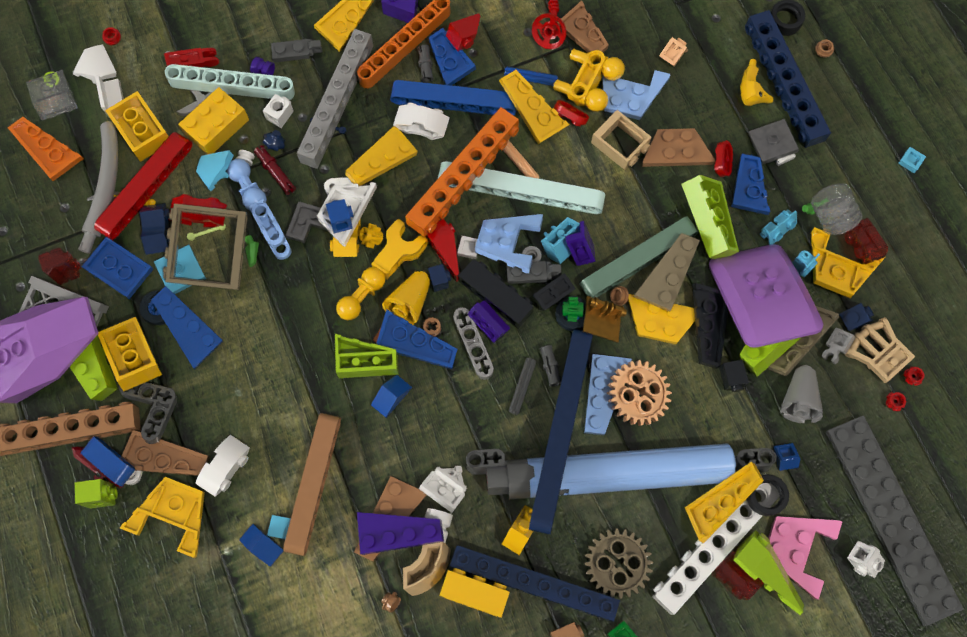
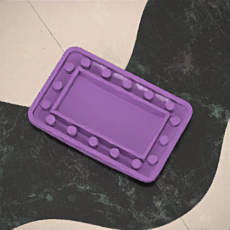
M771 244L740 251L728 257L710 260L709 269L747 346L753 348L817 334L822 331L823 321L796 268L781 246Z

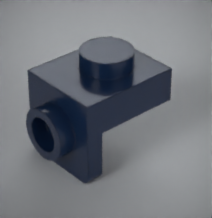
M860 303L840 313V316L848 331H852L868 322H872L874 313L869 305L865 306L863 303Z

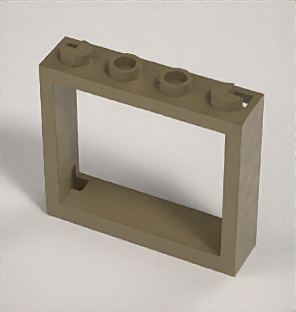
M174 204V207L171 208V213H169L172 225L167 231V239H170L169 247H166L165 259H168L167 267L163 269V278H166L165 282L240 291L248 213L244 211ZM182 212L237 219L230 283L175 277Z

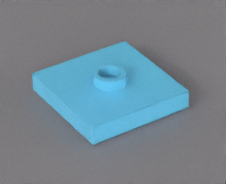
M187 245L179 249L175 277L205 280L206 277L191 246ZM164 256L154 261L165 286L174 294L192 286L165 282L166 278H163V269L167 267L168 259H165Z

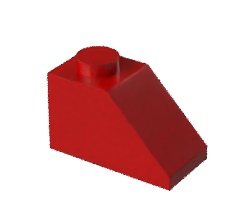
M479 13L449 24L446 37L457 51L469 49L474 44L480 21Z

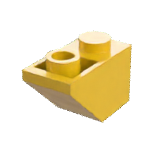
M526 505L519 513L501 544L520 555L533 531L529 530L533 509Z

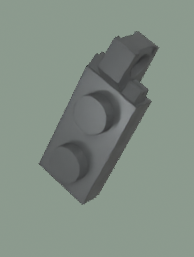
M312 39L271 43L273 62L310 59L309 56H313V53L322 52V44L320 40Z
M546 261L532 262L529 274L522 272V269L516 266L514 268L507 266L508 284L547 282V280L552 279V276H561V264H551Z

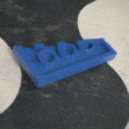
M386 310L376 342L377 345L396 349L397 354L452 369L457 353L455 347L437 337H433L426 333L425 330L417 328L407 320Z

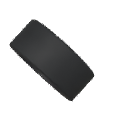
M794 0L778 1L771 10V14L782 36L796 34L806 17L802 5ZM788 11L796 17L797 22L795 24L782 23L778 19L777 13Z
M762 475L764 480L762 483H770L778 489L780 495L778 503L771 508L763 507L757 502L755 491L746 499L747 503L759 515L771 516L780 513L789 502L787 485L775 475Z

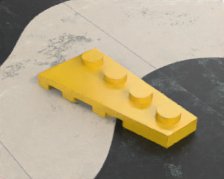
M393 126L346 170L345 175L353 184L361 186L417 155L418 151L405 135Z

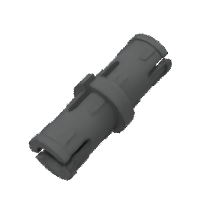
M421 45V47H418V64L421 67L422 81L429 83L434 80L432 74L433 62L430 59L429 46Z
M543 346L540 348L544 362L543 369L547 373L549 386L561 385L558 372L559 364L555 361L552 346Z

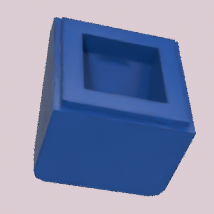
M793 443L773 446L779 471L799 467L800 456Z

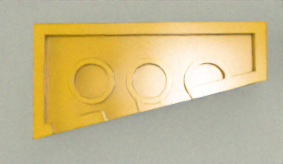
M341 0L314 24V28L340 52L374 0Z
M517 70L499 80L538 144L570 125L558 115L559 113L554 108H551L545 102L541 95H538L532 89L533 86Z
M753 462L748 463L685 507L700 542L705 543L764 481Z

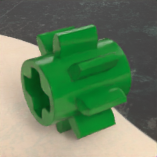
M569 297L568 302L563 301L562 316H567V321L577 322L578 317H583V302H579L578 297Z

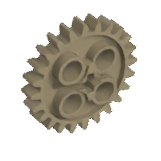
M616 528L613 535L610 530H607V537L600 533V541L592 540L595 547H587L591 554H585L584 556L590 559L589 562L584 563V566L590 567V570L585 574H592L593 576L589 582L596 581L597 584L594 589L602 587V594L604 595L607 591H610V597L612 598L615 593H617L619 599H622L623 593L629 598L631 597V590L638 594L637 586L642 589L645 588L642 581H650L646 573L653 572V570L647 568V565L653 564V561L647 560L651 552L645 553L644 551L648 545L641 546L642 538L635 540L634 532L627 536L626 529L623 530L622 534H619V530ZM614 543L621 544L623 548L621 554L614 553L612 549ZM604 550H607L615 560L621 559V565L631 572L633 577H629L623 568H615L616 562L606 555ZM600 558H605L608 561L609 567L606 570L599 567L598 561ZM629 558L637 559L638 567L636 569H632L628 565ZM616 573H621L624 576V583L622 585H618L614 581Z

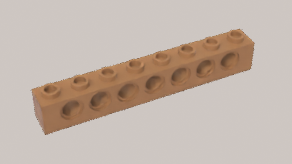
M122 402L116 407L106 405L100 406L99 410H79L77 414L61 413L58 414V417L54 418L48 416L39 417L38 421L22 420L18 421L15 425L0 424V456L88 441L93 436L105 438L132 433L133 430L141 431L139 407L131 402ZM120 415L118 422L113 423L114 417ZM99 418L98 425L93 427V422ZM79 422L78 428L73 431L74 424ZM58 426V431L53 434V429ZM38 430L37 435L32 438L33 432ZM17 433V438L12 442L13 435Z

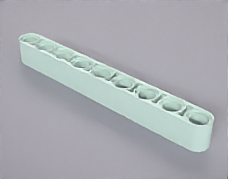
M452 162L441 163L438 178ZM485 169L479 178L476 177L469 189L470 191L591 214L602 213L605 193L600 190ZM462 171V172H460V173H462V174H467V173H469V172H468V171ZM455 184L449 185V187H456V186H457V185H455Z

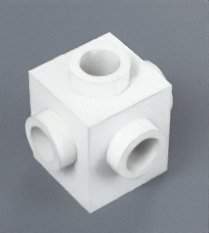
M857 541L847 557L854 566V571L864 577L868 575L875 578L878 572L883 569L885 562L878 548Z

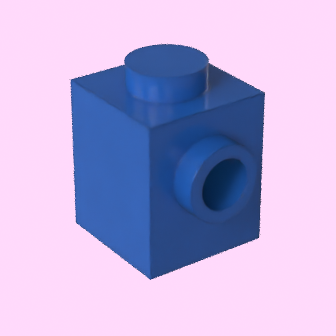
M345 199L334 200L326 204L334 234L353 229L351 218L354 217L351 205H346Z

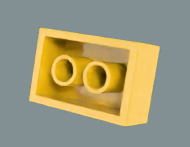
M218 87L178 125L184 135L208 155L218 150L249 121L245 109Z
M138 91L105 110L140 162L153 155L169 137Z
M136 317L98 332L102 347L123 392L162 375Z
M454 568L453 572L447 571L439 596L502 618L510 592L506 591L507 586L494 582L492 586L486 584L485 578L474 575L472 579L466 576L465 571Z

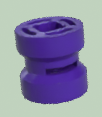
M258 56L253 59L250 66L251 73L273 75L275 71V63L265 62Z

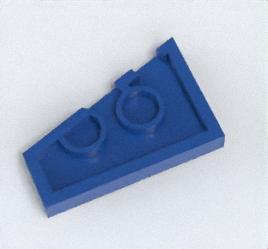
M741 154L731 207L769 215L770 208L767 204V191L764 187V175L760 157Z

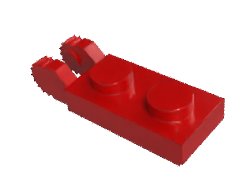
M213 47L194 48L164 54L167 66L176 64L212 67L219 64V59L215 57L217 55L216 49Z

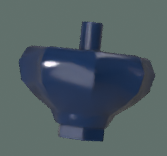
M274 130L264 134L263 144L268 149L275 151L284 149L285 139L281 136L280 131Z

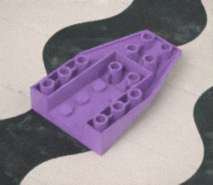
M88 297L37 305L0 320V403H18L58 380L98 335Z

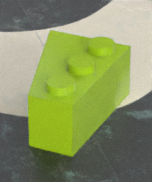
M335 334L336 374L339 378L399 375L396 349L373 343L369 344L358 339H350Z
M801 337L755 348L745 345L740 353V358L743 360L745 367L758 377Z

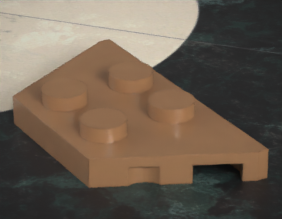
M695 128L658 129L643 160L642 167L714 165L715 159Z

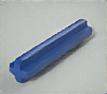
M508 66L504 72V76L517 70L529 82L554 86L555 81L558 79L557 75Z

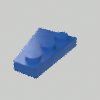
M442 28L429 37V43L445 85L452 86L476 70V65L463 50H456L446 37L447 32Z

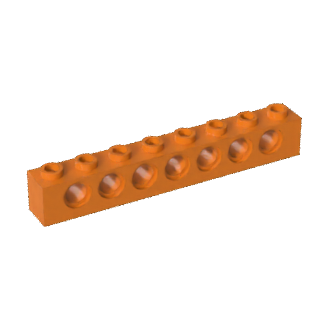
M500 107L405 216L406 224L424 237L428 233H432L437 226L436 223L447 216L449 208L459 202L461 194L471 188L473 180L476 177L479 178L483 174L488 163L491 164L495 160L498 151H502L506 147L508 140L516 136L519 131V119ZM485 144H491L492 146L486 147V146H484V145H485ZM479 157L480 160H473V158ZM462 171H468L469 173H467V174H462V173H460V172H462ZM451 184L457 185L455 188L449 187ZM438 198H444V199H445V200L442 201V202H438V201H437ZM426 212L433 213L431 216L424 215Z

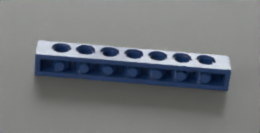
M770 10L749 16L745 25V31L752 39L753 47L757 50L760 61L767 70L768 78L772 80L775 86L776 94L782 100L784 110L790 116L792 126L798 132L800 142L803 143L805 148L825 142L831 131Z
M458 545L450 564L451 568L460 569L466 573L611 622L615 620L620 600Z

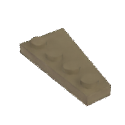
M681 233L635 293L634 297L670 312L700 240Z

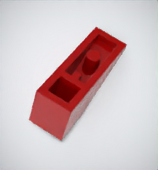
M442 219L436 223L435 230L432 233H428L425 237L457 282L459 281V269L454 236L455 229L450 222L447 224Z

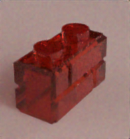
M869 218L847 226L846 234L844 235L847 244L853 246L855 256L861 259L864 264L874 262V260H879L886 256L888 246Z
M58 247L50 250V253L45 252L39 255L38 259L42 271L58 284L62 285L69 282V279L72 281L80 277L79 269H81V266L76 258H72L70 252L65 253Z
M733 550L714 570L716 572L715 576L721 583H727L732 588L731 593L737 599L749 600L764 583L760 578L754 580L734 561L736 552Z

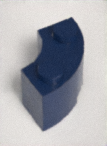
M166 203L143 206L139 212L142 225L141 240L146 255L165 252L166 247H169L170 239H167V231L170 228V209H167Z

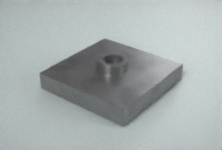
M785 119L751 130L748 133L758 157L761 158L762 165L799 151Z

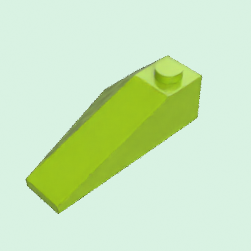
M755 530L738 546L734 561L754 580L760 578L768 591L775 590L782 602L801 615L804 604L770 544V540L763 533L759 534Z

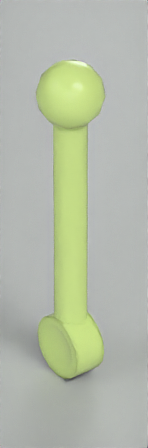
M226 225L213 227L195 234L188 233L187 238L193 241L195 237L217 230H225Z

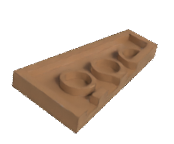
M135 430L132 431L122 454V457L135 467V471L199 476L205 463H208L210 458L202 453L161 439L155 444H148L142 438L141 432Z
M390 476L373 514L409 517L427 495L420 489ZM359 543L354 553L373 562L381 553L361 555Z

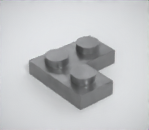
M298 202L286 237L305 243L311 226L328 231L317 218L321 208Z

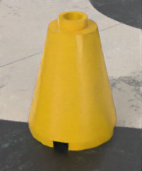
M423 271L414 272L385 298L382 304L385 312L389 310L394 315L414 325L419 320L431 283L429 275Z

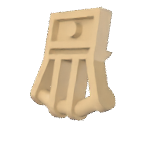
M885 317L879 319L878 322L865 324L859 333H855L853 343L847 353L844 354L848 358L856 359L866 364L868 369H871L884 383L891 380L915 357L896 338L889 321ZM883 329L889 343L876 330ZM870 336L883 350L878 352L865 338ZM861 345L873 359L857 352L858 346Z

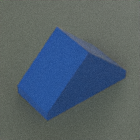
M396 375L381 386L371 406L387 418L412 387Z
M252 524L239 539L252 554L270 567L283 553V548L255 524Z

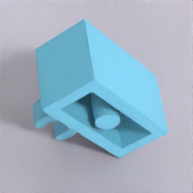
M569 217L557 227L551 226L552 231L549 234L544 232L545 238L541 240L547 257L559 264L571 255L565 236L581 232L580 223Z

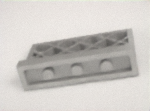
M31 276L28 282L31 286L19 313L37 305L48 304L49 301L55 298L58 301H64L84 296ZM37 290L41 292L43 300L35 303L33 296ZM88 298L92 313L95 314L94 320L97 327L102 314L107 313L109 306Z

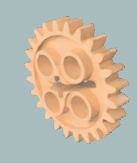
M640 360L636 361L635 364L633 361H630L628 365H621V369L615 370L616 375L610 377L614 382L607 385L612 388L611 391L607 392L608 395H612V399L608 400V402H614L615 405L611 408L612 410H619L616 415L617 417L624 415L623 422L630 419V425H634L636 422L638 426L644 425V422L646 425H649L651 420L653 422L658 421V417L664 416L663 411L669 409L665 403L671 402L669 398H666L667 395L672 394V392L666 391L670 384L664 383L667 376L661 377L662 370L655 371V364L649 367L648 361L641 364ZM633 375L638 378V384L634 383ZM650 385H652L655 389L654 394L650 392ZM624 392L628 393L629 401L625 400ZM641 402L646 405V411L641 409Z

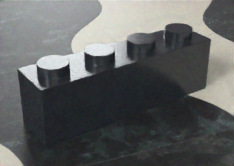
M473 259L458 275L459 282L482 301H486L493 310L519 329L533 313V303L527 297H521L512 285H506L497 273L492 274L487 270L488 267L483 262H477Z

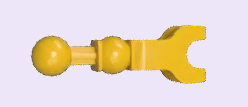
M397 219L386 231V246L371 263L372 267L364 270L361 279L357 280L358 289L352 296H344L338 301L336 311L340 318L347 321L357 318L361 312L360 303L368 294L374 296L375 291L383 287L385 279L388 280L403 262L418 259L426 249L428 239L419 235L413 241H404L401 236L405 231V222Z

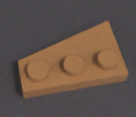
M581 0L561 18L566 27V35L587 53L594 50L604 53L608 49L609 44L600 29L595 26L592 16L586 11L585 5Z

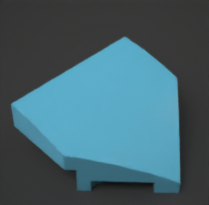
M230 150L203 155L199 160L196 172L210 191L216 188L214 185L220 179L229 177L226 170L234 156Z

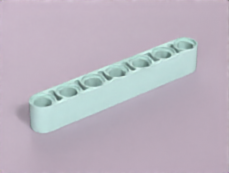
M171 64L165 69L166 78L173 88L214 92L220 87L227 94L272 99L276 94L291 100L295 95L293 82L288 77Z

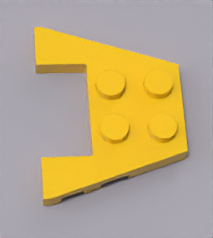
M814 227L811 231L812 255L814 257L818 253L820 255L816 259L818 263L813 268V283L851 298L884 260L885 255L869 249L865 254L863 264H860L826 250L830 233Z
M164 477L147 496L145 502L139 508H136L127 522L121 525L120 529L140 536L148 516L160 519L186 530L177 551L196 558L205 492Z

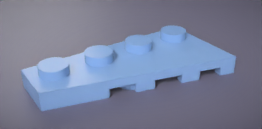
M592 354L584 433L605 435L613 413L611 408L615 405L614 402H608V400L612 399V395H608L607 392L611 391L612 388L607 385L614 382L610 377L616 375L615 370L621 369L623 364L628 365V362L632 361V359Z

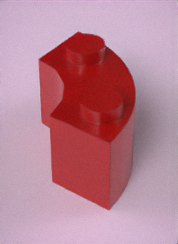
M187 194L173 198L171 208L174 207V204L226 209L227 207L226 204L220 202L217 198L198 199ZM182 212L181 224L192 226V223L204 224L203 227L224 226L225 217Z

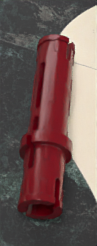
M263 145L259 146L261 150L257 147L254 150V154L263 163V168L270 172L286 195H290V192L293 193L296 187L278 166L275 157H271Z

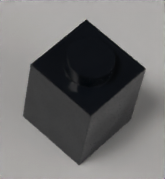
M743 360L726 362L720 366L719 370L724 390H731L732 392L744 390L743 387L749 381Z

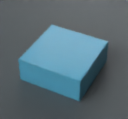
M909 147L898 164L915 173L926 156Z
M272 515L267 536L286 539L291 518Z

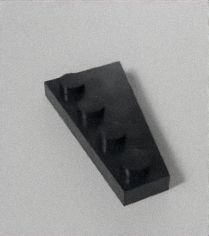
M694 283L692 284L698 361L699 364L717 369L721 366L729 309L719 289Z

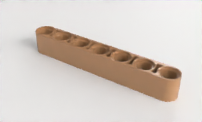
M320 413L318 416L284 542V552L305 556L307 553L337 440L341 417Z

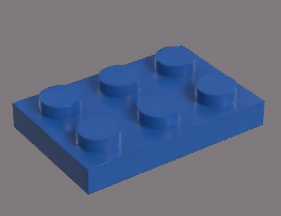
M107 237L82 265V268L128 299L133 296L153 271L150 265Z

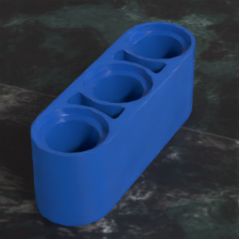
M93 436L80 452L111 481L121 487L136 470L135 467L107 443L96 436Z

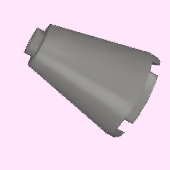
M802 365L795 369L780 410L781 413H784L783 417L797 423H805V420H811V423H815L823 417L816 371L808 365Z

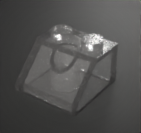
M63 70L26 82L32 104L41 120L53 118L78 108Z

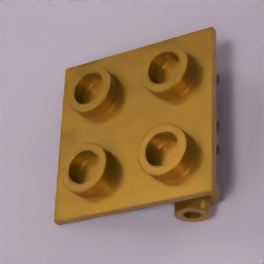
M587 296L583 332L618 343L621 317H625L627 310L624 309V306L619 307L612 302L609 303L608 301L599 300L597 297Z

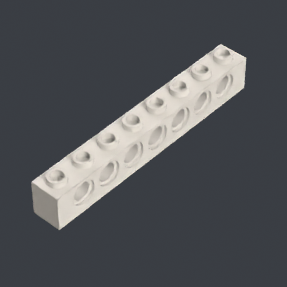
M770 483L760 484L755 491L761 495V502L758 503L767 508H770L780 497L778 489ZM745 500L705 543L700 542L699 539L695 542L697 547L692 552L688 550L681 558L682 564L679 567L675 565L667 573L669 578L664 583L660 581L653 589L655 594L652 597L670 615H675L763 515L754 512L748 505L747 500ZM741 507H745L748 510L747 517L741 515ZM728 521L734 524V532L727 530L726 524ZM714 536L721 540L720 548L713 545L712 540ZM700 552L707 554L708 560L706 563H702L699 560ZM686 567L693 569L694 576L692 579L686 577ZM673 582L680 586V592L677 595L671 591V584Z

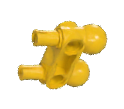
M573 49L570 53V60L582 63L583 65L572 84L557 79L553 89L566 94L568 99L577 106H587L593 112L602 111L608 104V95L604 90L597 88L603 76L611 81L620 79L624 74V63L618 57L609 58L604 56L603 52L599 50L585 53Z

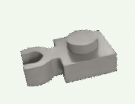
M835 328L826 343L829 349L823 352V359L827 360L828 356L833 355L834 357L831 361L833 364H837L839 353H847L855 336Z

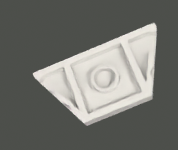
M371 182L367 186H358V184L347 186L334 185L317 215L318 221L342 246L346 247L377 188L376 183ZM345 199L346 205H351L354 217L351 218L353 229L334 234L326 204L334 200Z

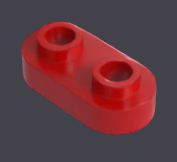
M557 100L554 106L559 116L569 118L576 126L586 125L589 119L586 113L565 101Z
M726 140L719 142L715 149L716 164L714 165V170L720 177L730 176L732 173L733 148L731 143Z

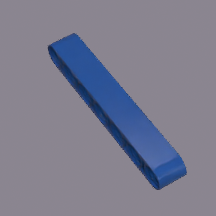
M403 80L393 82L390 98L391 102L398 105L414 103L427 108L494 115L500 107L512 115H515L517 110L506 91Z

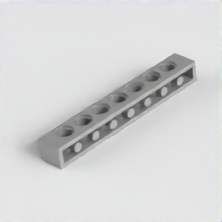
M354 29L297 151L300 163L318 169L358 81L357 70L368 59L373 48L371 34Z

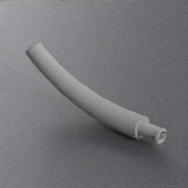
M106 121L100 126L102 141L100 172L93 201L81 230L84 232V236L78 250L87 254L91 253L96 237H101V233L94 229V224L112 203L116 186L119 156L116 126L111 121Z

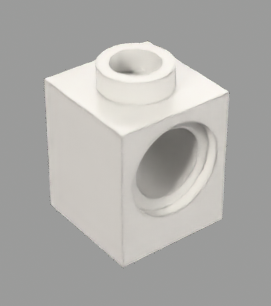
M276 94L263 110L266 120L280 128L283 127L294 112L291 101L284 96L280 97Z

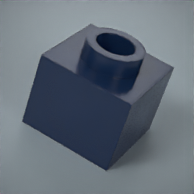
M443 264L428 268L434 292L449 288L448 281H451L449 270H445Z

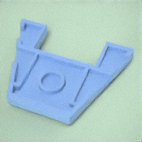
M655 70L650 86L624 79L611 81L603 76V90L608 95V104L604 111L614 113L618 110L626 117L640 120L663 86L668 82L670 74Z
M543 214L483 220L475 246V253L495 261L499 259L506 262L507 266L512 268L516 266L521 268L522 272L529 274L532 255L514 253L520 230L540 232Z

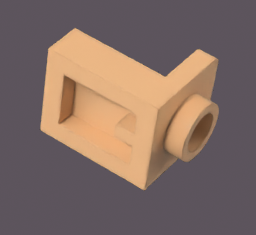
M672 37L659 57L675 67L682 55L688 51L687 43L680 38L676 40Z

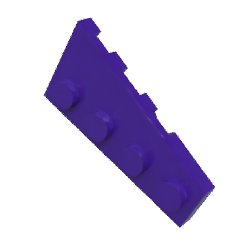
M357 512L361 555L444 542L442 520Z

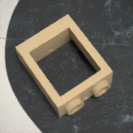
M616 110L593 134L591 143L626 170L629 165L632 167L638 161V156L641 153L645 154L651 146L649 144L651 136L620 111ZM617 126L640 144L628 158L624 157L604 140Z

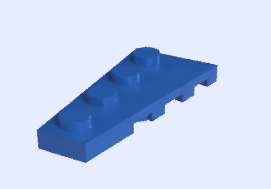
M166 286L151 299L194 369L223 342L216 333Z

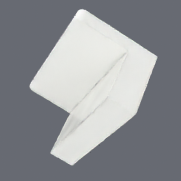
M97 75L95 79L100 105L108 116L105 110L124 99L121 82L119 79L103 82L100 76Z

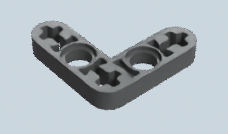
M145 382L133 387L134 390L129 389L128 392H123L119 385V390L124 398L152 405L141 430V435L148 444L159 442L177 403V396L174 390ZM146 390L154 391L152 396L143 397V393ZM168 395L171 396V399H167L166 401H164L163 397L167 398ZM157 412L165 413L164 418L160 420L154 419V415ZM153 429H154V431H155L156 434H155V435L152 434V435L149 437L147 433H152V431H153Z

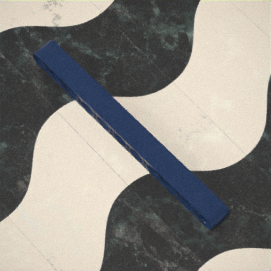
M573 329L529 524V530L551 535L593 337L592 334Z

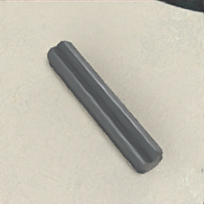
M526 358L509 407V412L514 415H518L536 365V360L532 358Z

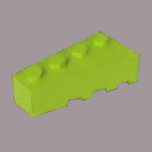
M698 175L682 183L681 185L709 258L717 259L738 253L737 241L722 182Z
M98 335L72 363L70 369L90 399L103 401L118 388L110 365L107 364L106 354L100 344Z

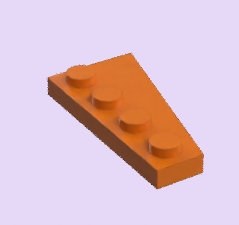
M24 117L8 127L52 181H55L84 159L81 155L75 153Z

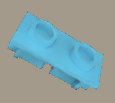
M783 210L774 218V222L777 225L770 222L761 229V237L764 239L768 238L769 245L781 240L786 232L796 226L797 211L795 210L792 213L790 210Z
M801 251L792 262L798 274L804 278L818 263L816 259L820 254L818 253L814 257L808 251Z

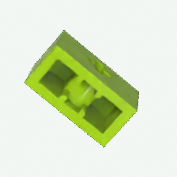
M102 479L75 482V504L87 508L115 505L118 491L114 484Z

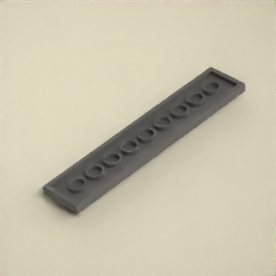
M864 415L827 430L826 434L922 625L928 626L964 610Z

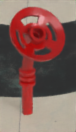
M550 0L548 2L549 13L541 14L534 20L532 35L536 43L541 47L556 49L566 39V27L564 22L557 16L559 1ZM543 18H550V21L544 24L540 23ZM538 29H540V34L544 38V40L540 38L538 34ZM557 36L560 38L558 42L550 43V39H554Z

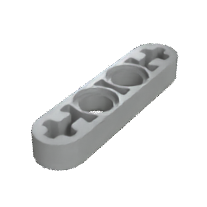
M463 307L458 308L453 315L454 323L476 375L483 380L489 379L493 375L494 368L475 322L467 315L465 317L467 325L464 326L462 320L458 319L459 314L462 313L465 316L469 313V310ZM465 331H474L475 337L473 339H466L464 337ZM479 347L482 349L483 354L480 357H474L471 351ZM483 360L484 366L490 368L488 369V374L480 372V361Z

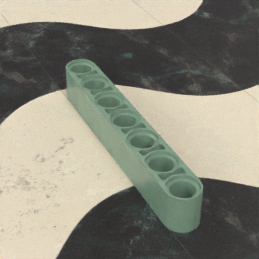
M686 216L589 275L579 285L587 296L592 298L599 297L662 258L681 233L695 237L699 231L689 217Z

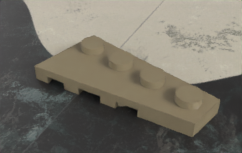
M816 306L823 321L822 331L817 334L801 337L767 369L787 376L839 318V314Z

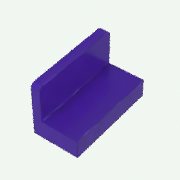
M580 221L581 232L565 236L566 243L577 266L596 262L594 243L584 221Z
M482 301L480 304L479 302L476 303L467 314L493 343L510 329L486 301Z

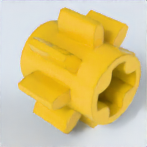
M369 223L368 228L363 227L360 230L359 239L365 247L374 249L375 245L381 244L383 233L380 227Z

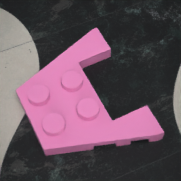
M777 516L774 518L768 536L770 544L789 578L809 593L813 599L817 600L820 597L824 581L803 572L815 533L837 540L842 521Z

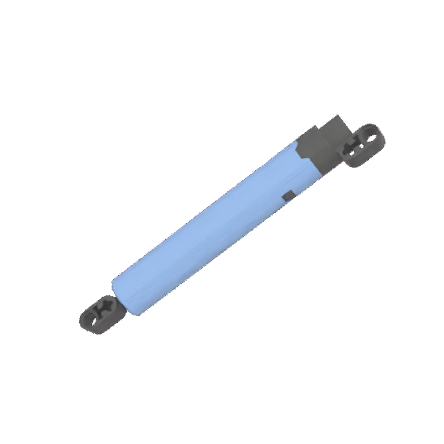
M725 443L568 455L559 495L719 484L747 465L745 463L753 462L760 473L768 472L776 461V454L769 448L741 450L735 456L731 446ZM500 449L473 450L466 456V467L469 473L473 475H487L488 495L509 494V500L535 498L544 457L505 460V455ZM761 457L766 458L769 463H764ZM472 460H479L480 464L475 466L470 462Z

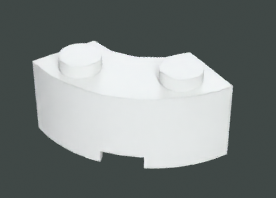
M408 103L407 105L399 106L393 126L405 134H417L430 140L444 137L449 117L444 115L440 109H431L414 103Z
M229 435L214 451L217 455L210 464L205 463L196 480V484L213 496H217L221 491L225 492L229 488L230 480L235 472L248 461L249 457L247 454L250 447Z

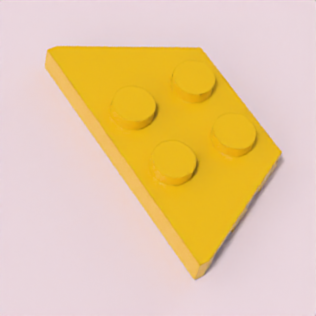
M629 294L627 302H629L632 319L635 322V329L639 337L677 344L695 322V313L692 307L673 304L669 312Z

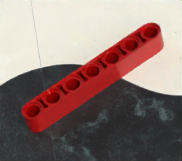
M173 132L100 215L94 224V229L111 240L118 237L190 152L193 145L192 141L177 132Z

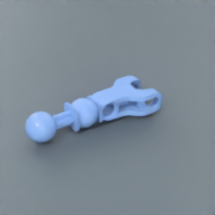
M237 158L232 160L227 173L231 180L239 182L242 188L239 192L242 196L243 205L252 212L275 257L279 260L288 258L292 250L266 203V194L258 187L256 182L252 183L249 178L251 173L250 165L243 159ZM285 245L286 250L283 253H279L276 250L278 246Z

